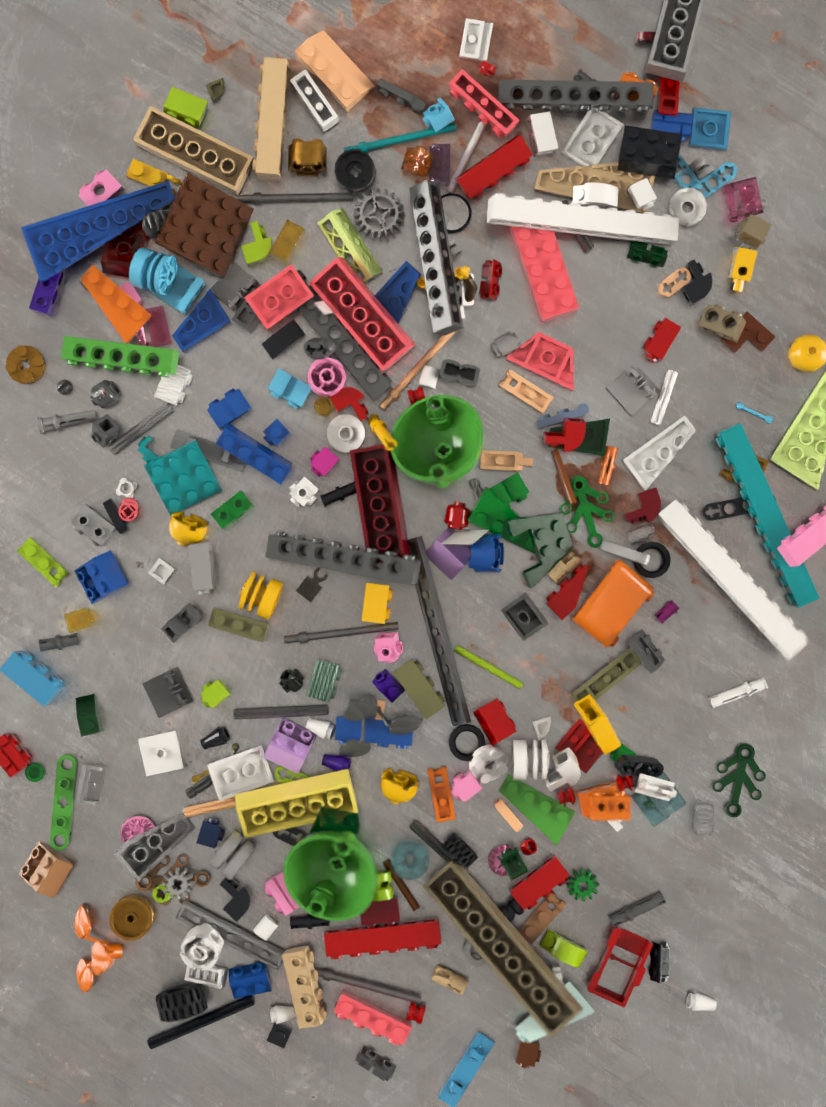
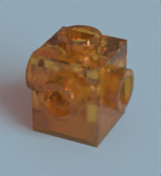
M417 145L416 148L407 147L401 170L413 176L427 177L433 155L428 153L427 149Z

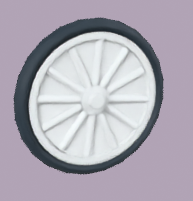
M448 193L442 195L441 199L447 233L462 231L468 226L472 216L469 202L459 194Z

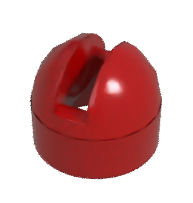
M527 839L521 843L520 850L526 856L532 855L537 851V845L532 839Z

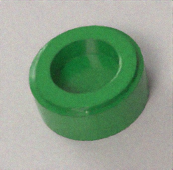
M38 762L31 763L25 769V776L31 782H38L45 776V768Z

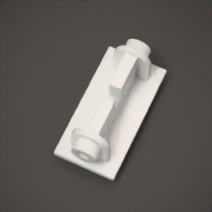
M641 773L634 792L670 801L672 797L675 798L677 791L674 790V782Z

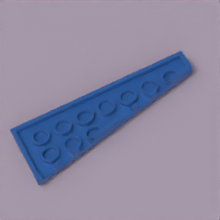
M169 181L21 227L40 283L48 280L135 226L148 213L159 211L172 203L175 197Z

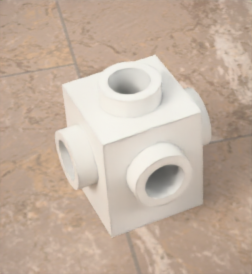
M303 477L300 482L296 480L289 488L291 490L289 494L292 496L290 500L298 507L300 505L303 507L308 505L310 507L317 499L315 495L319 489L306 477ZM305 490L306 495L300 496V492Z

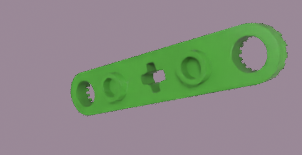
M70 754L63 755L58 759L56 769L50 845L58 851L64 850L70 843L77 760ZM64 759L72 761L71 769H64L62 766ZM63 797L69 802L64 808L59 803V800H62ZM58 835L63 836L65 839V843L62 846L55 843V837Z

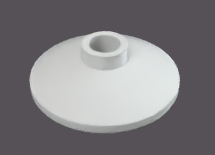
M349 414L335 417L327 428L328 442L339 452L348 453L350 450L358 449L365 438L363 424L358 418ZM344 431H349L350 435L349 437L345 438L343 437L342 433Z

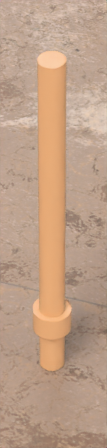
M455 332L442 335L395 388H391L388 392L389 395L379 405L383 410L393 400H397L401 396L400 393Z

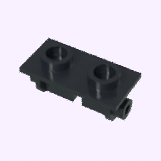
M651 941L653 946L650 951V980L657 983L667 982V978H669V964L663 963V960H669L670 946H668V942H661L659 944Z

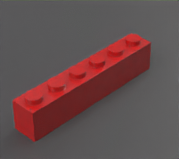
M439 918L399 922L393 926L381 924L374 928L363 926L324 931L326 957H331V959H340L342 955L359 957L361 953L368 952L369 955L381 954L380 951L388 950V953H396L404 948H407L408 951L419 950V947L426 946L427 949L438 948V945L442 944Z

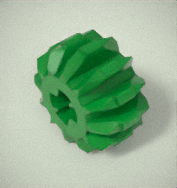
M583 868L580 869V875L573 871L575 878L568 877V880L573 883L566 884L567 888H573L569 891V894H575V900H578L581 896L582 901L585 902L587 895L592 900L591 892L598 894V891L593 887L600 886L599 882H594L597 876H591V870H588L585 875ZM584 881H587L585 882L587 887H583L582 889H580L581 887L579 886V883H584Z

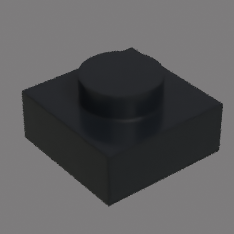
M274 1023L267 1041L285 1048L292 1029Z

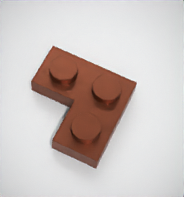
M747 311L742 316L746 324L738 342L735 343L725 338L721 339L734 353L737 352L747 339L762 352L775 338L767 328Z

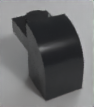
M695 259L685 265L691 273L693 282L681 289L689 306L701 301L712 288L711 273L703 276L704 270L699 262L696 263Z
M225 877L219 885L233 898L224 906L223 910L238 922L251 904V891L246 884L239 889V883L235 879L229 880Z

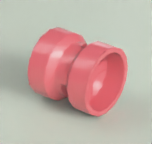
M131 497L124 498L120 502L118 510L120 518L124 521L134 520L139 509L138 502Z

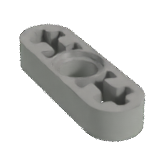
M602 540L599 547L604 552L648 566L651 556L604 540Z

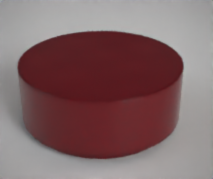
M655 32L636 33V40L638 42H652Z

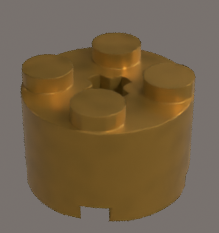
M293 139L292 144L288 147V171L291 173L292 170L297 171L299 176H317L319 171H323L324 174L327 165V147L323 145V140L313 139L312 141H304L303 139Z

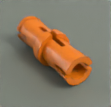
M606 446L604 460L600 464L602 468L597 483L609 486L612 471L616 467L614 463L618 448Z

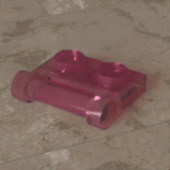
M756 177L723 186L730 212L728 215L730 222H738L744 217H749L750 214L758 215L764 213ZM738 190L742 204L741 210H737L734 192Z
M164 306L145 309L152 315L147 321L151 341L146 342L142 327L137 333L139 345L159 347L172 344Z

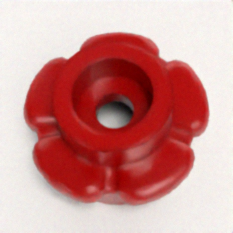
M483 61L481 66L478 65V68L481 69V74L487 77L495 75L496 67L486 61Z

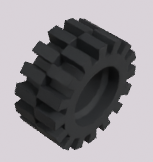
M453 833L443 843L449 852L466 868L478 858L474 851L456 833Z

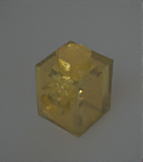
M89 607L64 614L69 633L94 626V621H96L94 612Z

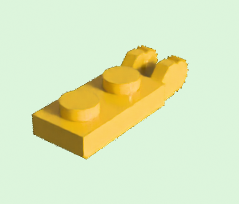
M136 159L132 160L126 174L127 178L148 187L166 182L167 180L176 185H180L182 182L180 179ZM171 188L174 196H176L177 192L173 188Z

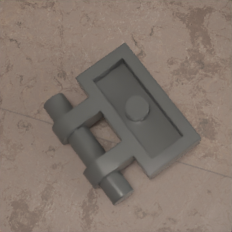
M642 629L628 644L632 652L642 661L644 668L652 674L663 664L665 659L661 655V650L657 649L652 643V638L649 634L646 635Z

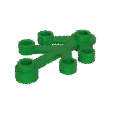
M575 476L570 480V484L575 498L578 495L580 504L571 521L566 526L568 529L569 524H574L575 529L573 531L568 529V532H576L577 524L582 515H584L589 532L587 543L592 548H598L603 538L596 531L591 512L602 517L605 522H611L614 519V514L612 511H605L588 502L585 493L596 498L600 504L606 503L609 497L607 493H600L589 487L588 481L583 476ZM576 482L582 483L581 489L575 487ZM601 494L606 496L604 502L599 500ZM568 499L560 507V512L564 515H568L572 511ZM564 505L569 507V512H563L562 508ZM606 513L611 514L612 517L610 520L605 519ZM594 536L598 537L599 542L597 544H594L592 542V538Z

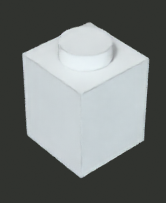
M647 178L628 188V192L637 210L643 208L645 211L654 206L657 197Z

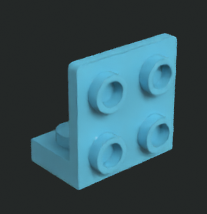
M177 264V275L171 290L165 295L155 292L154 295L186 315L206 283L200 277L194 276Z

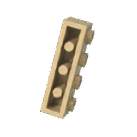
M309 945L286 949L282 954L298 1027L303 1029L321 1026L327 1018V1011L323 1007V994L317 983L318 972L314 970L313 952L310 951Z

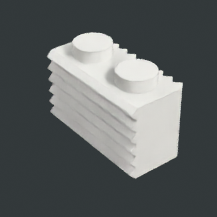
M177 365L176 375L169 374V377H161L154 397L178 406V403L182 404L186 394L183 392L186 385H190L193 377L190 374L191 370Z

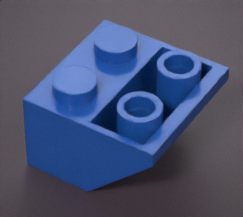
M111 550L92 558L74 570L91 604L106 598L128 585Z

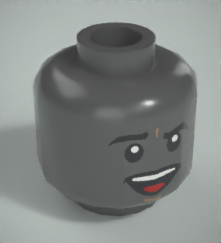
M103 380L91 388L90 399L95 406L107 408L118 401L120 391L113 381Z

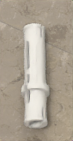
M764 677L710 696L709 699L712 707L715 708L745 696L750 697L758 691L768 689Z

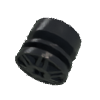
M350 149L344 151L335 162V176L344 190L359 194L373 186L376 180V168L372 158L366 152L360 149ZM356 168L361 172L358 173V177L351 174Z

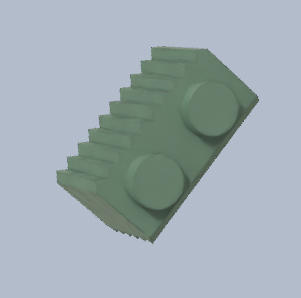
M317 659L306 696L325 702L334 699L337 688H334L335 680H340L342 670L339 669L340 665Z

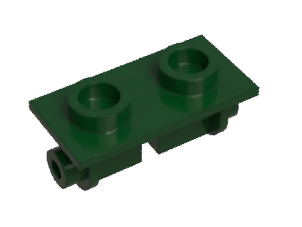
M631 241L627 255L628 259L664 267L668 257V250L651 245V249L647 250L648 244Z

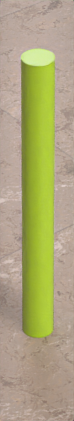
M457 645L454 652L516 688L521 689L523 682L461 646Z

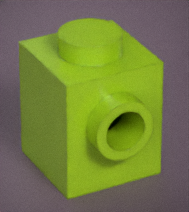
M217 679L213 684L209 681L201 688L203 692L200 694L202 696L200 700L207 708L211 707L213 709L227 698L231 692L220 679Z

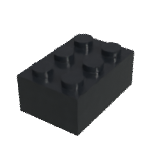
M625 125L617 170L675 179L682 134Z

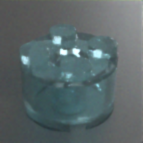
M413 838L400 841L391 853L392 869L395 874L406 880L422 877L429 866V852L426 846ZM409 855H412L413 859L416 860H413L412 863H408V860H406L405 858H408Z

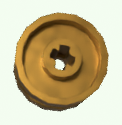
M131 894L124 896L113 906L110 912L109 923L111 930L123 940L133 941L140 939L149 931L154 923L155 912L153 905L142 895Z

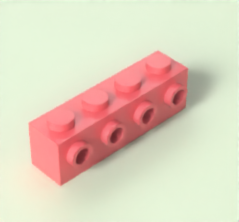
M463 69L449 83V93L457 100L460 98L467 110L478 114V119L485 125L489 124L493 128L494 134L499 138L503 137L506 139L518 126L519 119Z
M342 990L334 1007V1012L338 1018L343 1020L350 1019L354 1021L353 1024L362 1029L366 1027L371 1030L372 1034L378 1037L383 1035L389 1038L388 1041L395 1045H399V1043L404 1045L412 1028L411 1022Z

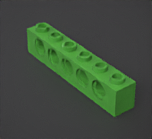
M64 336L61 359L66 360L68 365L78 366L79 363H85V367L96 368L97 365H101L106 370H114L117 367L121 368V371L133 373V370H140L139 373L151 375V372L158 373L157 376L169 377V374L176 375L179 352L174 349ZM86 348L85 356L81 357V351ZM104 351V357L99 359V353ZM119 353H122L123 357L121 361L118 362L117 356ZM140 355V362L135 364V358ZM158 357V365L153 366L154 359Z

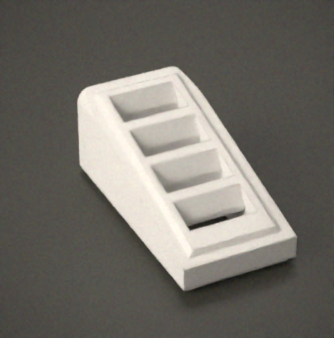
M213 965L212 968L204 970L203 978H200L201 969L197 968L196 977H193L194 969L187 966L184 980L217 989L225 987L228 968ZM211 971V972H212L211 980H208V978H209V972Z

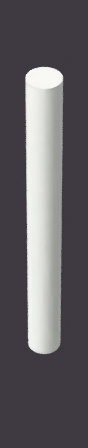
M479 122L446 190L449 193H454L458 185L455 178L464 172L486 127L482 122Z

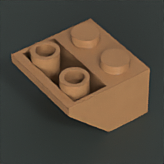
M38 841L19 875L37 893L54 898L72 869L73 864L63 855Z

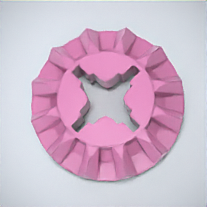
M506 845L497 846L490 852L488 857L490 869L501 877L508 876L503 866L499 867L500 860L497 856L500 857L504 850L511 848Z

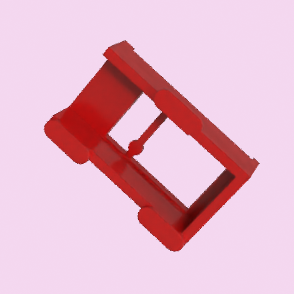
M615 927L607 942V948L597 970L588 984V992L625 1008L634 986H639L646 972L643 966L653 943L624 928ZM616 945L638 955L636 964L633 965L611 954L614 946ZM609 957L611 960L619 961L633 968L622 995L598 985Z

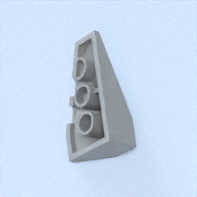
M180 814L127 840L113 855L125 872L132 879L139 882L194 827L183 814Z

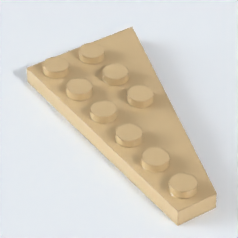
M618 162L575 166L572 168L544 169L538 171L534 190L573 199L574 186L585 185V183L609 184L618 187L617 207L612 208L635 210L636 213L643 214L647 210L644 211L643 208L637 210L628 192V188L645 178L648 179L651 187H653L655 176L618 171Z

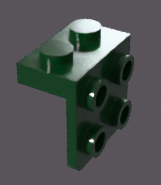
M321 806L310 830V835L326 830L349 831L358 835L360 830L358 813Z

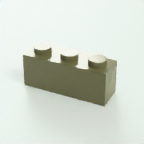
M213 607L208 626L264 643L270 624Z
M411 659L393 671V673L427 720L445 707L443 702L446 700L440 691L438 693L434 691L432 687L435 684L431 678L423 675L421 671L424 668L418 660L414 662Z

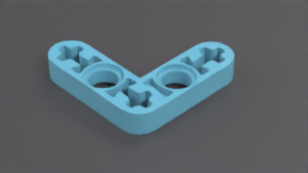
M679 155L678 167L680 170L684 167L685 170L681 171L679 175L675 173V181L681 189L690 187L699 191L703 188L701 184H704L706 190L702 194L707 199L736 176L737 167L732 162H726L700 181L685 160ZM725 167L733 170L731 176L727 174L722 179L719 176L725 172ZM683 174H689L691 176V182L689 184H685L681 181V176ZM708 179H717L718 186L715 188L710 187Z

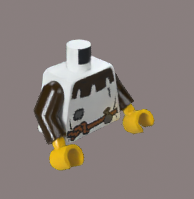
M459 266L454 272L462 319L465 318L463 307L474 304L477 291L474 275L468 274L470 269L467 266L463 268ZM420 277L417 280V285L420 288H425L426 286L424 277Z

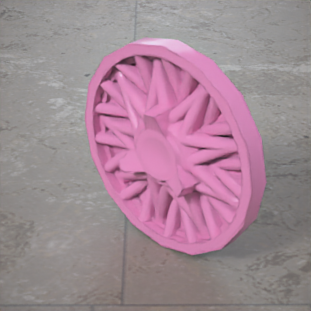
M133 816L122 825L120 832L121 840L125 843L127 840L154 828L155 825L147 817Z

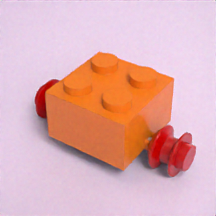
M618 774L614 783L608 782L575 791L568 786L567 791H563L560 788L557 796L559 804H563L564 807H566L568 802L574 805L577 798L580 813L583 817L590 819L589 795H594L595 791H605L606 795H614V791H618L617 788L619 791H624L626 788L632 791L635 783L633 776L626 775V777H621Z

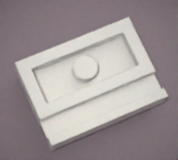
M466 18L459 58L487 62L493 23Z

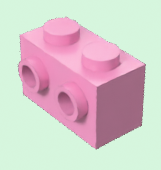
M470 770L465 774L462 772L457 774L453 778V783H451L452 794L458 801L461 799L463 802L483 789Z

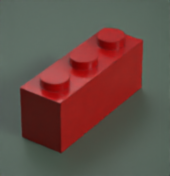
M553 855L512 886L509 892L523 910L526 908L530 910L537 905V900L542 896L543 898L549 896L556 885L562 886L568 881L567 877L570 875L557 857Z

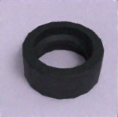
M658 542L642 544L636 551L643 553L648 549H656L662 554L663 564L656 571H648L644 569L642 564L633 561L635 569L646 578L662 576L670 566L671 557L669 551Z
M459 725L450 734V751L459 760L472 761L474 752L470 754L460 752L456 747V738L462 732H472L478 738V749L485 745L484 735L474 725Z

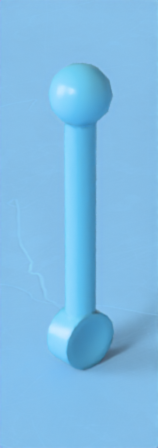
M741 402L736 404V408L739 410L743 409L764 419L766 423L773 422L772 416L758 413L744 406Z

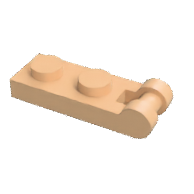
M508 369L505 373L506 377L503 381H500L498 386L543 414L554 397ZM512 380L518 382L515 387L510 385Z

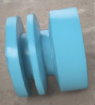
M142 247L135 253L132 259L129 281L134 287L144 290L149 289V291L165 295L171 290L175 282L177 260L172 255L157 253L154 250Z

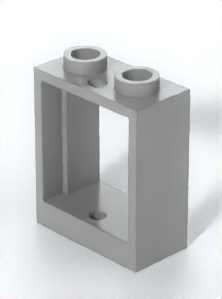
M190 544L188 547L193 591H198V595L210 594L212 589H216L212 544Z

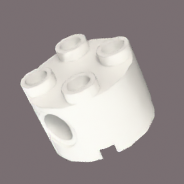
M204 923L195 926L187 933L181 945V958L192 969L207 970L216 963L222 951L224 941L219 932L209 924Z

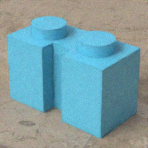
M278 369L268 387V390L271 391V396L278 400L281 397L288 401L287 405L294 409L298 407L303 408L312 392L308 384L281 369Z

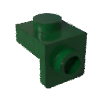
M517 847L514 849L508 848L501 853L500 862L511 881L528 872L518 853Z

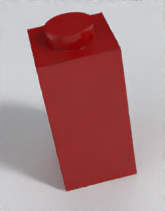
M664 318L662 322L658 320L653 328L655 334L652 338L648 337L643 345L646 348L643 352L646 354V358L655 363L656 361L661 362L681 327L667 318Z

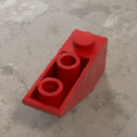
M580 564L573 571L575 575L571 579L567 577L560 584L562 588L557 593L552 591L546 597L548 601L545 604L560 620H563L576 608L589 569L588 564L584 566Z

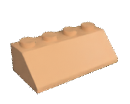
M324 30L309 37L295 50L296 58L346 112L352 109L375 88V85Z

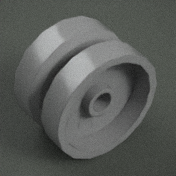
M236 830L228 839L223 841L216 850V855L209 863V865L217 870L220 869L224 862H227L228 864L224 868L222 875L229 880L232 879L256 848L253 843L246 841L239 849L237 846L243 836Z

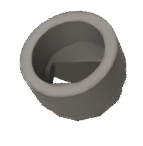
M64 379L58 382L57 390L62 395H69L73 391V385L70 381ZM67 382L68 385L61 391L60 388Z

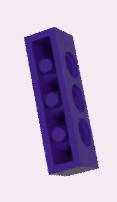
M67 268L44 282L40 283L38 278L29 309L52 317Z

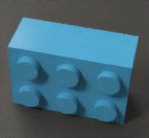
M25 650L24 652H13L1 666L0 671L42 706L51 705L65 688L62 684L63 680L57 675L52 676L47 672L49 669L39 662L37 664L33 661L34 657Z

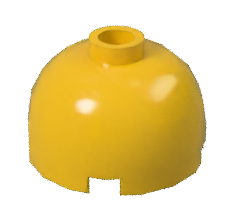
M805 334L796 338L788 351L792 366L804 373L820 369L826 362L825 341L813 334Z
M184 512L172 513L169 531L179 545L188 547V545L197 544L204 539L208 529L206 520L191 513L190 517L183 516Z
M393 768L384 770L380 787L383 795L391 803H404L410 801L416 795L420 781L417 782L418 778L414 774L399 769V773L392 772Z

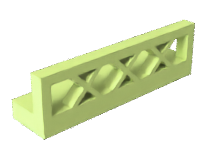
M343 207L331 211L317 223L337 256L343 257L356 274L357 269L362 271L365 276L362 279L364 283L383 272ZM328 220L333 225V231L329 230L325 224ZM337 237L342 239L343 247L338 245ZM347 253L352 255L353 263L348 261Z

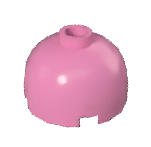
M330 357L314 361L307 375L311 390L322 397H329L339 393L346 381L343 365Z

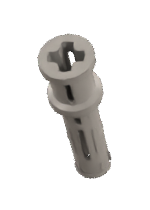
M95 409L63 416L53 414L52 417H37L40 434H44V431L55 429L60 431L62 427L97 420Z

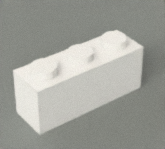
M306 69L290 80L291 87L323 133L339 122L338 115Z

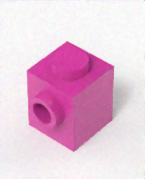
M324 447L320 452L317 450L311 456L312 462L310 465L313 466L311 470L318 477L321 475L326 477L340 459L328 448Z

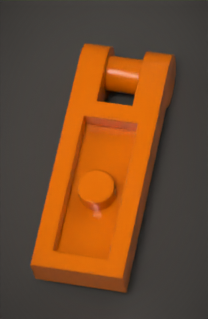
M446 766L433 770V768L427 769L437 823L456 819ZM442 776L443 782L435 783V777Z

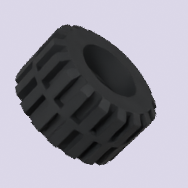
M199 983L176 986L160 992L155 997L160 1020L163 1022L188 1019L203 1013L208 1008L203 985Z

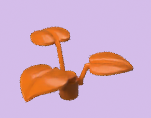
M82 904L76 913L74 921L76 935L79 939L85 937V939L95 942L92 947L91 962L87 963L86 959H81L76 969L78 985L81 991L85 993L92 987L93 973L95 975L102 974L113 963V959H120L122 957V946L120 943L109 944L108 941L89 936L91 923L86 908Z

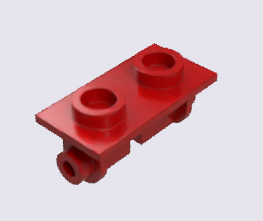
M495 259L493 261L485 260V263H483L481 277L488 278V281H481L479 294L481 299L490 298L496 301L499 295V277L502 275V266Z

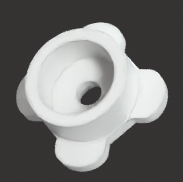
M121 478L116 494L118 496L123 495L126 498H133V493L138 488L136 482H130L126 478Z

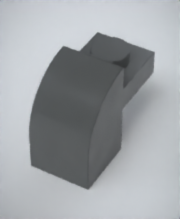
M189 602L161 629L174 643L201 620L202 616L199 614L198 609Z

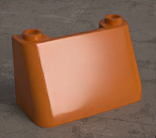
M616 559L611 566V571L606 573V576L580 607L581 610L579 609L570 619L606 648L615 646L620 639L617 636L643 602L645 600L648 602L654 595L652 591L654 587L620 559Z

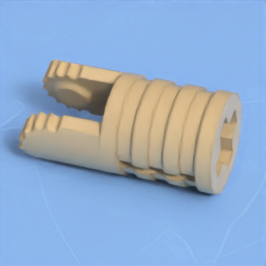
M572 551L547 573L557 585L582 563V559L575 557L576 555Z
M440 965L436 966L435 973L432 976L434 982L449 988V990L459 995L464 993L469 982L467 978L465 979L463 976H459V974Z

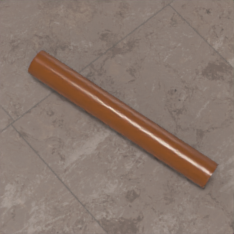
M558 449L552 450L551 454L570 505L575 504L577 501Z
M389 858L382 862L387 870H391L393 880L413 911L419 909V904Z

